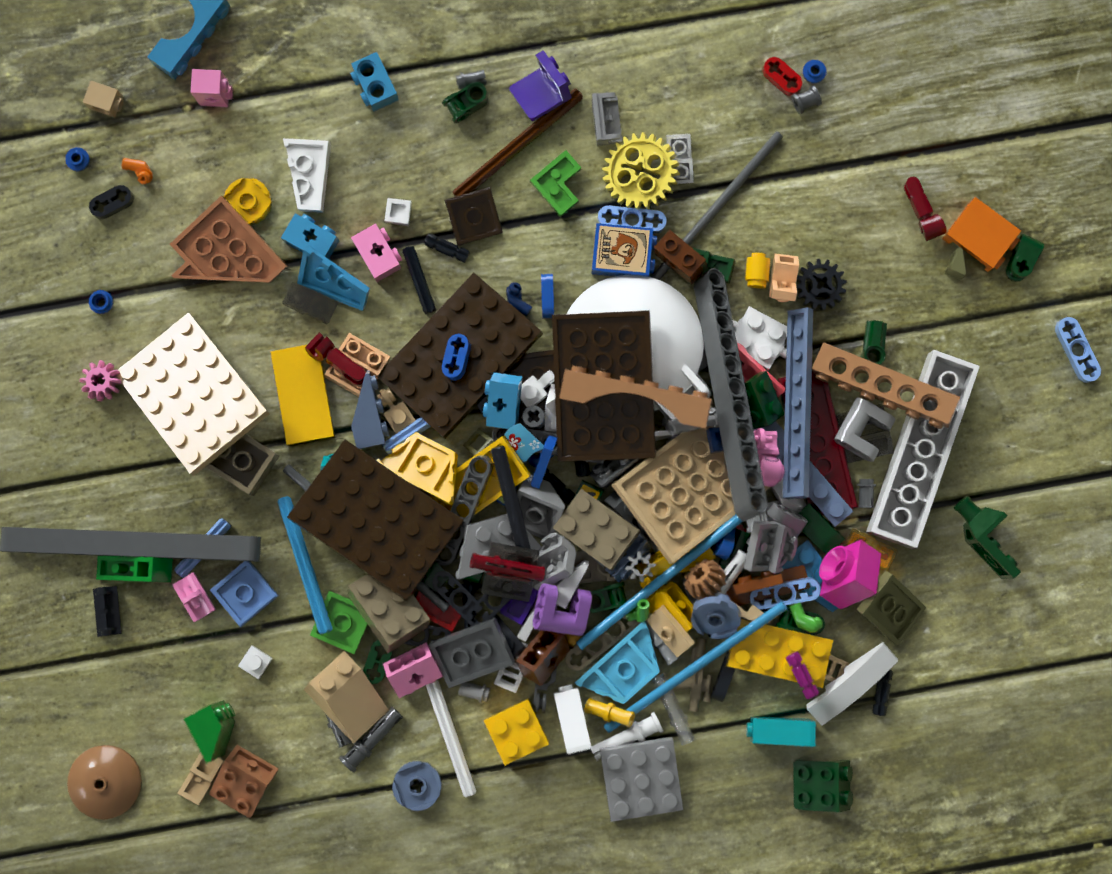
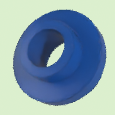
M810 60L803 67V77L809 83H819L826 76V67L819 60ZM811 68H817L819 73L813 74Z
M75 147L67 152L65 161L71 170L82 171L89 165L90 157L84 149ZM76 155L81 157L78 162L73 161Z
M98 290L91 294L89 306L95 313L105 314L113 307V298L108 292ZM105 299V304L101 307L98 306V301Z

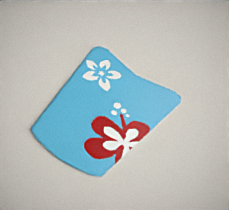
M521 423L512 426L505 433V437L523 462L527 461L533 453L542 450L544 447Z

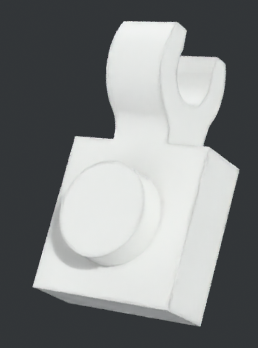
M549 370L539 380L535 376H531L522 384L521 400L527 407L536 406L548 396L545 388L555 382L554 373Z

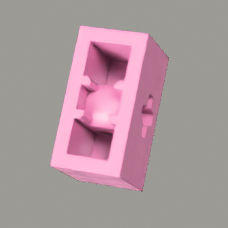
M192 69L191 94L200 106L228 107V102L233 97V88L222 71Z
M375 223L351 237L376 282L401 269L399 262L402 261V258L396 248L390 249L387 243L390 238L384 227L379 230ZM378 247L383 255L378 256L375 254L374 249Z
M427 642L383 664L387 678L399 698L411 694L415 690L443 677Z

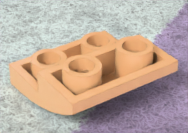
M351 333L348 334L338 349L349 357L352 362L362 367L365 373L367 370H370L371 376L375 375L377 381L379 374L390 359L389 355ZM329 366L324 377L359 397L362 384H352L344 375L340 374L332 366Z

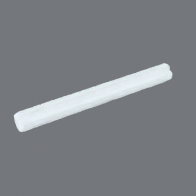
M436 680L431 684H427L426 688L464 797H469L476 794V788L439 681Z

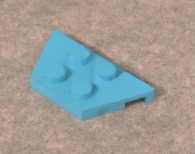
M641 622L585 672L575 684L625 704L660 672L647 622Z

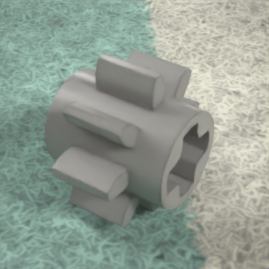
M638 551L636 559L628 557V560L632 563L631 566L625 567V570L633 572L630 579L640 576V581L643 582V575L647 574L653 577L649 570L650 567H655L656 564L649 563L650 554L643 558L640 551ZM638 560H641L642 564H647L643 574H639V570H634V565L638 564Z

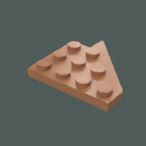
M220 196L170 243L171 247L185 261L171 275L173 278L270 283L288 267L224 196Z

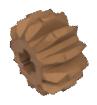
M703 559L701 563L696 561L695 566L689 568L690 573L684 576L686 579L684 585L690 592L689 594L693 598L700 600L715 596L717 592H722L720 588L726 585L725 578L727 575L717 562Z

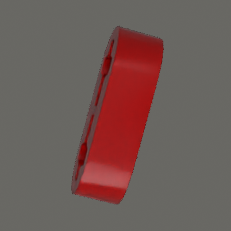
M771 57L766 60L763 66L765 78L787 96L797 94L802 87L800 75L778 57ZM775 64L778 65L777 71H778L781 75H779L776 71H774L773 73H770V72H769V69H770V66H769V65H771V66H774ZM785 79H787L789 82H791L792 80L796 81V88H787L786 86L788 82Z

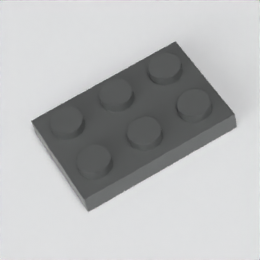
M496 618L431 641L429 644L448 688L509 667L516 662Z

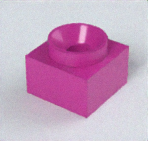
M862 540L846 547L837 546L830 550L822 560L819 569V575L822 579L820 596L839 609H843L876 595L881 553Z

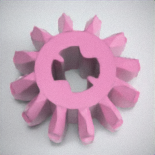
M100 360L97 366L93 362L89 364L90 371L82 370L87 376L86 378L79 379L81 383L86 384L81 390L89 392L88 398L94 399L96 397L97 401L102 402L104 396L109 400L113 398L111 391L119 393L120 390L115 385L122 384L121 380L116 378L120 372L119 370H113V364L108 363L105 365V362ZM99 377L105 380L103 385L97 382Z

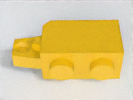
M655 575L653 577L646 576L644 581H640L639 584L643 589L657 577ZM669 582L648 597L649 611L652 614L664 605L686 632L693 628L691 623L693 604L676 583Z

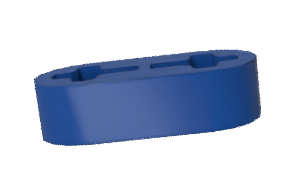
M541 274L542 319H552V315H554L553 274Z
M455 334L449 338L443 358L442 371L452 381H457L464 376L470 355L471 344L462 334ZM461 341L464 347H460L458 355H456L457 349L454 347V345L459 344V342ZM456 360L459 370H454L453 374H451L448 368L453 367Z
M735 528L714 544L713 555L724 560L730 556L735 544Z

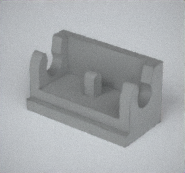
M614 92L593 93L591 102L596 145L622 143L617 96H615Z

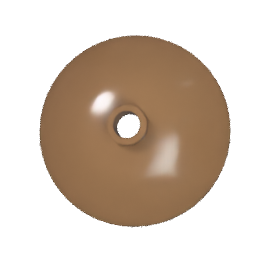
M101 745L86 750L74 761L68 774L67 785L73 804L83 814L95 819H111L120 816L133 806L139 796L142 779L137 762L128 752L116 746ZM99 779L104 782L103 788L97 786Z

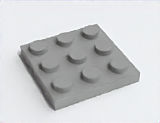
M672 737L600 748L611 822L683 810Z

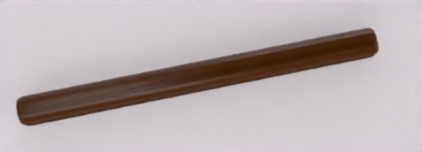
M576 88L570 92L571 99L537 119L453 190V195L459 196L477 189L583 99L581 92Z

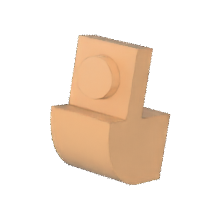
M774 254L769 298L779 302L796 301V280L799 270L798 256Z

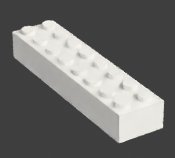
M936 350L928 353L919 381L959 396V406L949 428L943 426L942 429H938L929 425V420L920 417L917 420L906 415L866 533L910 549L918 547L980 366ZM931 400L923 405L927 411H933L938 406L936 402Z

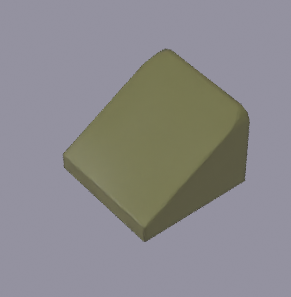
M959 247L952 252L944 272L960 280L966 276L963 249Z
M478 428L463 446L475 456L494 441Z

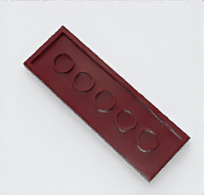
M812 371L810 461L851 509L858 508L844 447L834 441L839 427L828 383L816 379V374H813ZM786 377L778 378L777 381L785 387L784 393L781 394L785 411ZM805 498L807 505L809 503L812 504L822 516L824 515L810 498Z

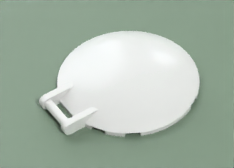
M615 276L600 281L588 288L570 307L567 314L650 310L653 382L659 383L658 388L668 390L670 385L684 388L683 393L693 387L696 391L708 393L707 397L711 395L710 390L697 377L704 351V340L699 318L688 300L672 286L647 276ZM654 401V411L660 410L669 421L677 419L662 404Z

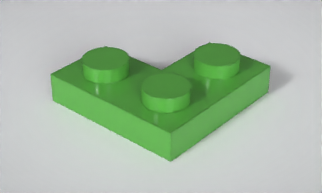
M565 150L530 179V183L560 217L579 202L565 183L581 170V166Z

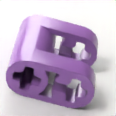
M542 584L538 592L533 615L534 629L582 636L586 629L591 607V592L576 589L572 596L569 612L555 610L558 597L557 586Z

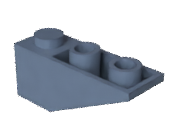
M367 370L365 373L351 425L355 444L359 449L384 444L386 441L385 437L389 436L387 423L382 422L380 413H384L381 398L376 399L377 379L375 375L371 376L370 370Z

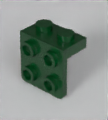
M767 371L759 372L744 382L753 429L769 426L784 415L782 405L779 402Z
M796 760L793 764L794 807L797 810L838 813L851 810L853 793L850 791V781L853 777V770L850 766V760L832 762Z

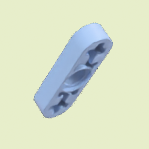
M604 206L598 213L599 223L619 225V219H611L610 223H607L606 219L602 218V216H605L607 212H611V216L619 217V212H622V226H630L626 223L625 217L631 213L636 214L639 222L632 227H641L643 215H647L645 220H653L654 216H656L658 221L662 222V224H658L657 228L653 227V223L645 222V227H642L653 228V234L662 232L667 221L664 213L658 210H637L636 208Z
M1066 317L1058 321L1055 326L1056 335L1078 379L1085 383L1098 379L1101 374L1100 365L1078 321L1072 317ZM1065 324L1072 326L1073 329L1070 330V334L1069 332H1063L1062 328L1065 327ZM1077 335L1078 339H1075L1068 343L1067 340L1070 339L1071 336L1073 338ZM1075 343L1083 346L1084 353L1082 356L1073 354L1072 346ZM1086 357H1088L1089 360L1085 361V364H1084V362L1081 363V364H1078L1077 361H1081V360L1085 359ZM1086 366L1087 368H1093L1094 372L1091 373V376L1084 374L1083 371L1086 370Z
M811 577L785 581L782 584L751 591L750 602L758 609H767L774 607L781 601L785 605L812 601L819 596L820 585L817 580ZM806 583H811L813 587L816 586V589L812 591V595H808L804 591L799 592L800 598H796V590L793 585L798 584V589L806 588ZM781 587H789L792 590L791 598L788 600L780 599L778 590ZM774 588V597L777 602L772 603V597L764 599L763 604H760L758 600H754L759 591H762L763 595H770L769 589Z

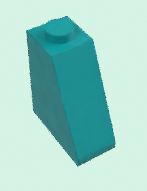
M751 717L750 722L746 723V737H750V742L758 744L815 747L816 721L809 718Z

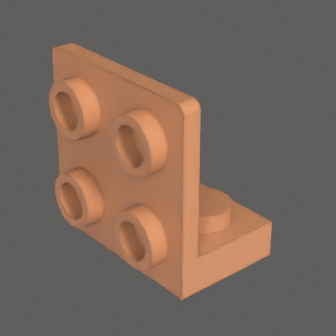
M236 745L225 759L209 795L246 817L251 818L266 788L274 779L279 769Z

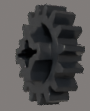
M817 259L815 265L809 261L806 264L807 269L802 267L799 270L802 276H797L796 281L800 284L796 285V288L801 292L797 299L804 298L803 306L810 303L812 304L811 309L813 311L817 306H820L821 311H824L826 305L832 309L835 306L834 301L839 303L842 300L839 294L843 295L846 293V290L841 287L847 283V280H841L840 278L844 271L837 272L838 264L831 267L829 266L830 260L828 259L824 264H821L820 259ZM816 270H823V271H826V272H825V273H821V274H817L815 271H816ZM832 277L835 280L836 289L834 286H832ZM805 281L809 284V293L806 290ZM820 281H823L825 284L821 289H818L816 286ZM824 296L826 300H817L815 298Z

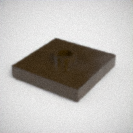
M490 187L445 199L458 246L503 233Z

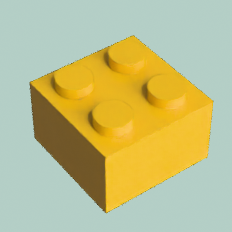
M529 698L484 719V723L504 765L549 745V740Z

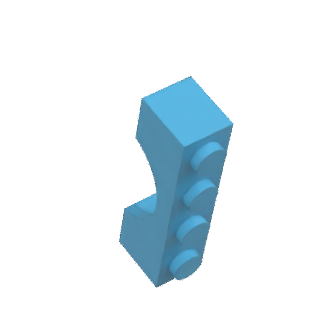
M189 0L195 12V20L191 30L178 39L168 40L161 38L147 56L150 62L173 79H176L178 75L181 76L186 71L187 63L192 56L195 57L200 52L203 41L212 36L217 22L220 19H224L228 14L230 4L227 0Z

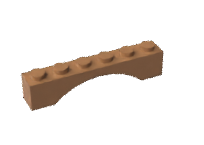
M572 366L571 370L565 369L560 399L588 403L595 398L608 394L633 393L648 397L662 404L673 413L681 424L701 428L707 427L712 399L707 398L708 393L693 390V395L683 393L684 388L669 385L668 390L658 388L659 383L645 380L644 385L634 383L635 378L620 375V380L610 378L611 373L596 370V375L586 373L587 368Z

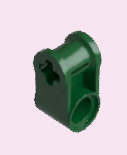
M474 82L446 97L442 104L448 108L453 116L452 121L456 124L485 107L488 103V94L483 84ZM476 91L483 93L482 98L479 100L471 98L472 94Z
M1022 233L1018 238L1019 242L1014 247L1005 270L1008 279L1019 282L1030 275L1044 249L1045 243Z
M625 582L590 591L591 595H596L600 599V605L596 609L590 608L589 612L596 613L613 610L626 603L627 599L623 588Z
M786 605L787 610L781 613L780 621L776 623L778 628L809 635L820 634L825 627V622L821 615L804 610L805 615L814 618L819 617L823 622V626L820 630L813 633L799 628L790 610L792 605Z

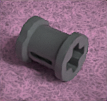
M814 85L806 92L799 95H791L792 103L798 114L804 113L805 109L814 105H822L821 96Z
M529 406L523 412V421L532 429H540L545 425V412L538 406ZM538 412H540L538 414L540 420L538 422L532 421L530 423V421L532 420L530 414H537Z

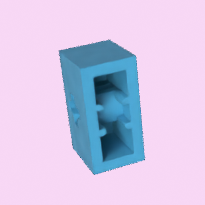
M295 213L281 236L283 242L302 253L308 244L329 259L339 243L337 236H335L336 232L325 225L323 228L315 225L316 221L306 214H303L301 217ZM314 234L316 236L315 240L307 239V235L312 236Z
M493 373L491 379L486 381L485 395H488V403H485L483 408V417H487L486 426L509 429L518 423L523 376Z

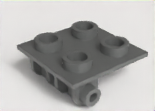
M639 459L605 460L595 464L589 475L595 480L600 489L603 487L607 488L615 482L614 478L619 479V474L624 475V471L628 472L635 467Z

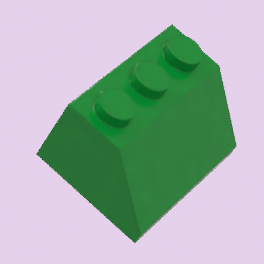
M224 700L210 704L183 719L206 764L225 755L235 724L233 718L235 712L229 703L226 704Z

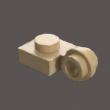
M389 388L380 390V394L377 395L378 399L381 398L384 407L389 405L391 408L383 413L396 434L416 421L403 401L397 405L393 404L396 398Z

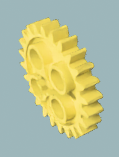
M642 132L640 139H638L635 133H633L631 141L623 137V145L616 142L617 150H609L612 158L604 159L609 164L608 167L602 168L605 173L609 174L603 177V180L609 183L606 189L612 191L611 196L613 199L619 197L617 202L620 205L626 201V207L628 208L635 204V208L639 210L641 205L644 204L647 209H650V202L659 206V198L667 200L665 192L673 193L669 187L670 184H678L673 176L680 175L678 170L673 169L679 166L678 161L673 160L676 157L675 152H669L671 146L669 144L664 145L662 138L656 141L654 134H651L649 139H647L646 134ZM632 153H639L637 160L629 161ZM656 159L661 160L660 166L651 168L652 161ZM622 165H629L630 167L641 171L644 168L647 173L653 175H660V178H654L651 175H648L643 172H640L638 175L634 169L622 168ZM627 174L631 175V179L628 183H621V179L623 176ZM648 181H652V188L644 191L643 185Z

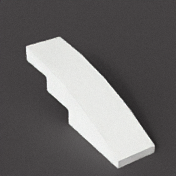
M583 560L574 567L572 575L554 584L558 589L556 605L566 609L588 568L589 561ZM535 607L530 612L517 635V638L525 642L533 629Z
M884 642L880 643L846 666L843 675L825 686L826 692L806 704L807 710L821 726L877 683L898 662V658Z

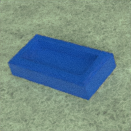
M549 435L546 439L531 481L532 487L540 488L557 441L556 437Z

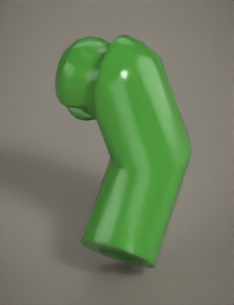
M646 599L639 600L637 606L625 615L628 621L636 620L637 622L646 621L649 617V601Z
M801 602L790 606L795 623L799 628L810 633L817 632L822 628L823 622L819 617L813 618L805 615Z

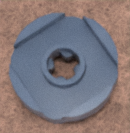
M725 594L706 597L695 601L691 623L694 629L702 635L705 632L711 634L713 639H724L737 632V627L741 623V612L739 607ZM712 616H719L720 619L717 620L715 617Z
M411 761L403 765L396 773L392 785L393 794L397 802L413 811H422L431 807L441 793L442 781L438 771L430 763ZM414 779L424 783V786L421 787V792L417 793L416 789H411L410 786L414 784Z

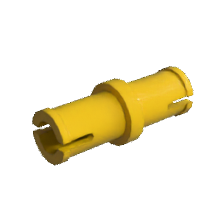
M589 698L585 704V713L601 717L605 722L610 723L613 721L627 727L633 725L635 712L618 708L611 702L606 704Z

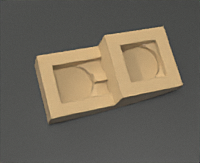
M200 752L177 794L200 806L224 761L218 758L206 764Z

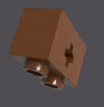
M671 230L654 246L656 256L690 285L707 269L706 259Z
M540 630L518 657L516 663L524 677L542 686L570 651V648L562 633Z

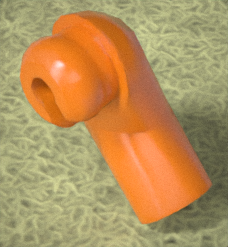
M123 158L122 169L134 171L139 183L148 184L152 181V171L145 161Z

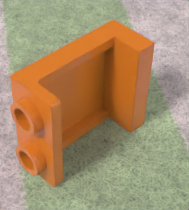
M974 197L942 239L948 244L951 242L957 244L986 266L984 270L989 272L993 268L997 270L1006 259L1003 257L1007 249L1011 251L1019 242L1017 236L1021 230Z

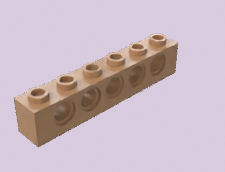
M824 342L812 367L813 374H816L815 378L825 383H828L829 380L838 383L837 387L847 392H851L852 389L861 393V397L869 401H874V398L883 402V406L891 410L900 408L906 411L905 414L917 420L920 417L929 420V425L938 429H942L943 426L949 428L960 403L959 396ZM838 364H843L846 366V371L842 374H836L833 372V368ZM860 373H865L869 376L868 381L865 383H858L855 378ZM883 382H887L892 387L890 391L883 393L878 390V386ZM910 391L914 394V398L912 401L905 402L900 398L901 394ZM931 400L936 402L938 406L933 411H927L923 407L924 403Z

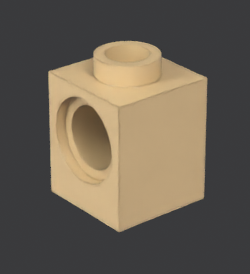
M90 81L83 103L88 109L115 118L117 112H120L123 107L124 99L118 89Z

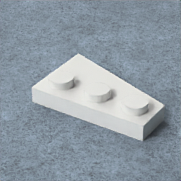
M283 138L288 154L287 160L293 178L292 184L298 210L323 213L331 143L321 140Z

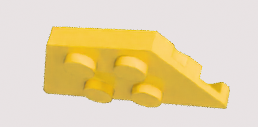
M415 432L403 444H399L391 449L392 453L382 460H376L416 488L451 506L453 505L458 460L456 452Z

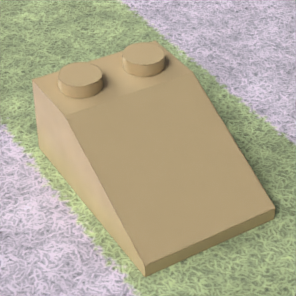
M345 651L312 679L304 689L353 744L389 711L362 669Z

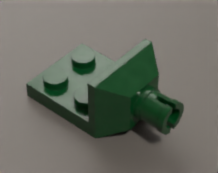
M969 496L964 497L955 505L954 509L966 521L963 524L966 543L1001 579H1015L1021 573L1017 568V561L1010 555L1006 556L1000 550L1001 545L993 537H987L1008 515L995 509L980 508L974 504Z

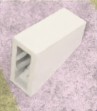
M572 684L558 687L559 692H555L554 696L567 754L592 749L578 687L573 688Z

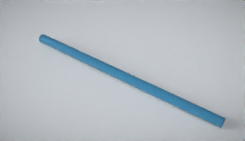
M734 515L576 642L579 648L583 650L633 610L639 600L648 598L743 521L737 515Z
M783 601L779 602L626 710L635 712L636 715L787 610L786 605ZM611 721L604 724V728L610 733L622 724Z

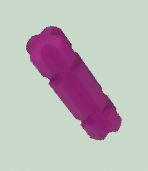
M797 651L789 654L786 660L789 666L793 667L791 670L800 688H804L802 692L805 698H814L819 694L816 685L812 684L813 679L805 663H801L803 659L800 653Z

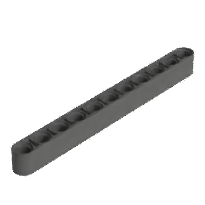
M711 268L694 282V291L734 510L739 519L749 521L766 511L767 499L725 278L718 269Z
M1 527L0 551L260 561L261 537Z

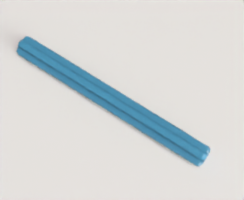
M288 496L278 499L277 503L318 632L326 634L332 631V625L301 528L287 518L294 508L291 498Z

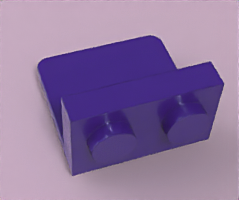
M544 50L535 55L540 68L510 86L511 94L531 121H535L572 98L568 88L571 83L564 72L560 74L557 70L559 66L553 56L548 57Z

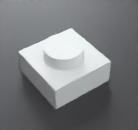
M388 198L385 223L409 226L412 202Z
M251 645L238 666L255 678L260 679L273 658Z

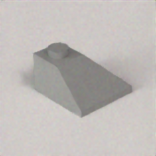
M531 475L523 481L517 496L526 529L530 534L543 539L547 535L555 533L553 527L560 519L565 505L550 482L542 480L539 489L532 487L531 481L534 475Z

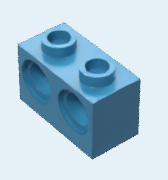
M377 52L351 63L354 70L350 73L356 86L361 85L364 92L360 93L366 107L370 105L374 112L399 100ZM365 69L374 70L371 76L366 77L362 75ZM377 89L384 91L381 97H373L372 93Z

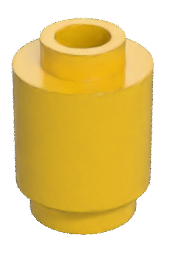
M752 253L751 257L746 259L745 281H747V287L766 288V283L769 282L770 258H766L764 253Z

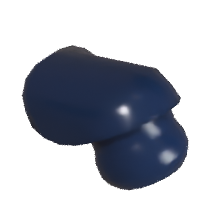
M513 282L506 289L507 301L527 317L532 306L522 301L521 285Z

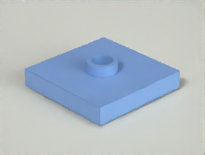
M244 561L210 589L239 627L244 626L279 596L251 561Z

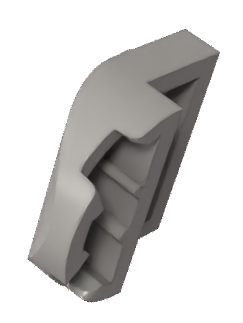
M754 521L744 569L751 572L768 570L775 574L784 570L782 566L787 560H793L797 550V538L793 536L792 529L775 521Z
M551 533L540 541L543 546L538 553L532 552L533 561L529 563L545 567L543 581L533 580L532 587L539 591L542 584L553 585L569 577L574 571L575 547L569 540L558 533Z

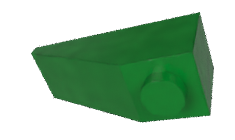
M98 556L96 580L171 583L173 558Z

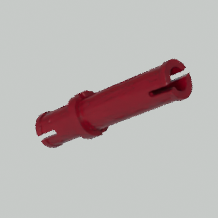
M472 553L470 559V568L489 571L492 575L500 573L539 582L543 581L545 575V567L505 560L501 559L498 555L490 557ZM486 562L504 565V568L486 565ZM511 567L529 570V572L512 570Z

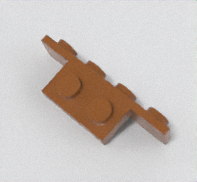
M799 565L787 568L776 574L767 570L762 571L761 575L752 577L751 574L738 577V581L733 582L725 595L729 596L731 601L738 606L751 603V591L782 584L785 581L807 578L805 566ZM806 583V588L798 589V584L793 585L796 592L810 588L809 583ZM781 587L778 590V596L792 593L789 587ZM774 588L769 589L770 595H763L762 591H759L754 600L761 601L766 598H773Z

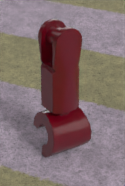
M909 177L903 188L918 220H920L921 234L924 233L926 241L946 234L947 228L943 219L938 214L931 216L934 211L924 193L920 180L917 177Z
M320 332L305 347L309 356L317 361H323L326 358V362L340 374L344 375L352 384L361 385L363 383L365 370L335 348L333 342L328 337L324 338Z

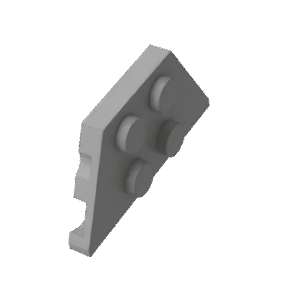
M507 514L465 526L464 543L460 550L459 556H461L459 570L456 571V579L485 572L484 570L470 568L472 553L493 557L498 555L500 558L519 561ZM526 529L531 551L538 553L541 546ZM486 562V565H491V566H496V567H502V566H504V565H499V564H494V563Z

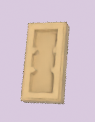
M664 605L646 620L676 657L680 656L695 643Z

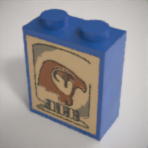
M596 223L591 274L614 277L620 275L649 277V273L654 274L655 259H651V250H654V246L657 244V236H653V228Z

